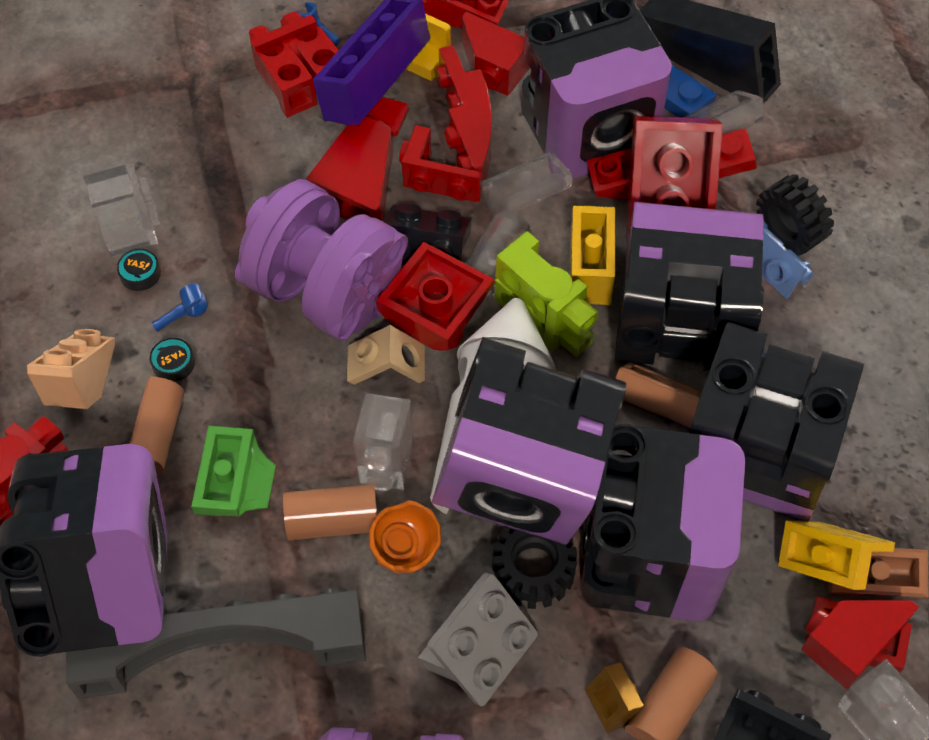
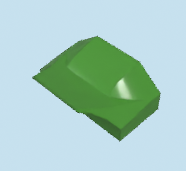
M208 426L191 506L194 514L240 516L245 511L268 508L276 464L269 460L259 449L253 429Z

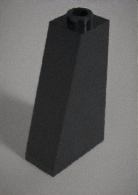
M649 0L640 8L641 14L671 61L753 106L761 108L781 85L775 23L690 0Z

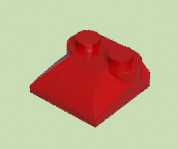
M423 242L377 298L376 306L377 310L391 326L431 349L447 351L455 348L461 342L464 327L493 287L495 279Z

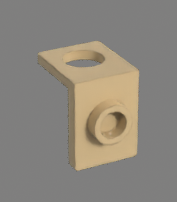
M391 325L348 345L347 381L353 385L389 368L396 370L417 383L425 381L424 344ZM403 345L409 348L413 354V367L409 366L403 358Z

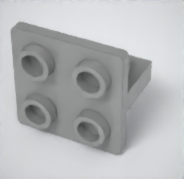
M485 572L431 637L426 648L418 656V659L427 670L457 682L474 704L484 706L537 638L538 633L493 574Z

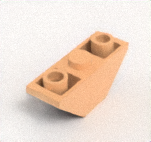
M94 329L76 330L73 335L59 341L58 345L44 351L43 355L27 365V374L43 405L88 409L102 397L115 347V337L100 336V331Z

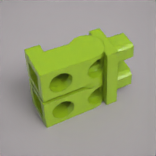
M526 231L496 257L495 277L497 279L495 280L494 300L502 307L513 298L523 300L542 339H544L543 342L546 348L553 352L562 345L572 355L577 357L593 343L595 334L589 329L594 325L598 317V311L586 302L588 286L579 279L572 283L571 276L567 271L562 268L552 267L539 256L540 241Z

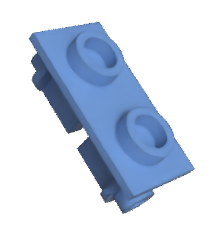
M764 222L762 277L785 299H788L798 283L801 285L807 284L814 276V273L810 270L811 264L808 261L804 262L791 249L787 250L783 246L784 243L767 229L768 226Z

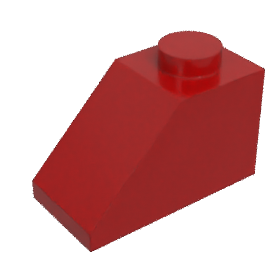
M465 12L462 16V43L471 70L481 69L487 89L509 96L530 68L524 57L525 37Z
M912 600L840 601L830 613L821 608L803 629L809 634V637L801 650L848 690L908 623L919 606Z

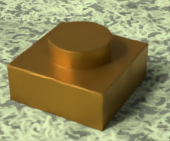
M621 662L605 667L585 688V692L607 733L623 728L644 707L635 684L628 677Z

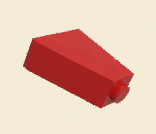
M367 116L359 125H347L306 177V180L326 190L329 195L337 200L341 218L348 220L356 215L364 214L383 221L393 156L391 127L378 119H371Z

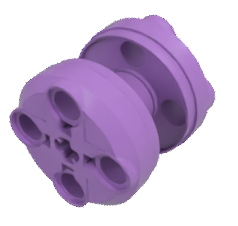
M297 179L294 182L279 187L268 197L263 196L252 205L246 218V230L240 245L235 279L257 294L276 302L290 300L304 289L302 296V312L304 317L313 323L317 329L339 341H344L351 334L365 328L373 319H378L381 316V313L377 310L376 300L399 273L403 255L407 248L408 238L394 227L364 214L348 219L338 228L340 209L337 200L329 195L326 190L310 181Z

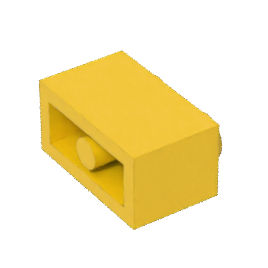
M573 206L570 234V276L572 283L579 279L588 286L586 302L589 304L611 305L615 281V207Z

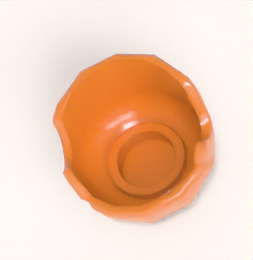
M407 500L401 504L386 507L376 516L369 529V550L379 566L395 574H409L421 570L432 561L441 545V524L431 509L416 501Z

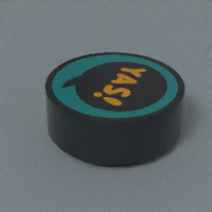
M146 249L130 250L122 255L117 263V272L121 283L133 291H143L151 288L158 282L161 276V268L157 257Z
M180 338L161 340L150 352V364L154 374L159 378L168 379L173 382L180 381L190 375L194 369L195 358L192 349L186 341Z

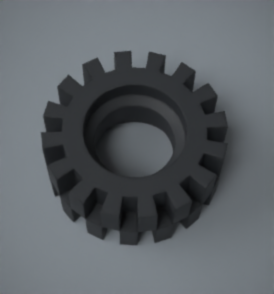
M792 174L791 176H785L760 193V198L757 199L756 205L760 207L757 209V214H763V221L767 224L768 229L784 243L783 246H786L787 250L791 249L797 256H800L832 234L833 230L831 228L834 226V220L829 218L833 214L831 208L824 206V203L827 202L825 196L819 197L817 195L819 188L815 184L809 187V180L802 177L799 179L797 174Z
M510 528L509 532L503 529L499 533V542L495 541L493 547V575L507 593L512 595L513 601L518 606L524 600L528 601L529 609H536V602L542 601L544 608L552 606V599L554 597L560 601L565 597L566 589H571L576 573L577 548L576 546L572 547L573 538L564 545ZM526 549H541L551 557L552 568L548 573L540 577L527 576L517 567L516 560L519 554Z

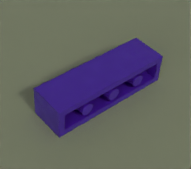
M384 0L314 77L313 83L324 121L337 122L344 125H359L428 43L430 34L422 0Z

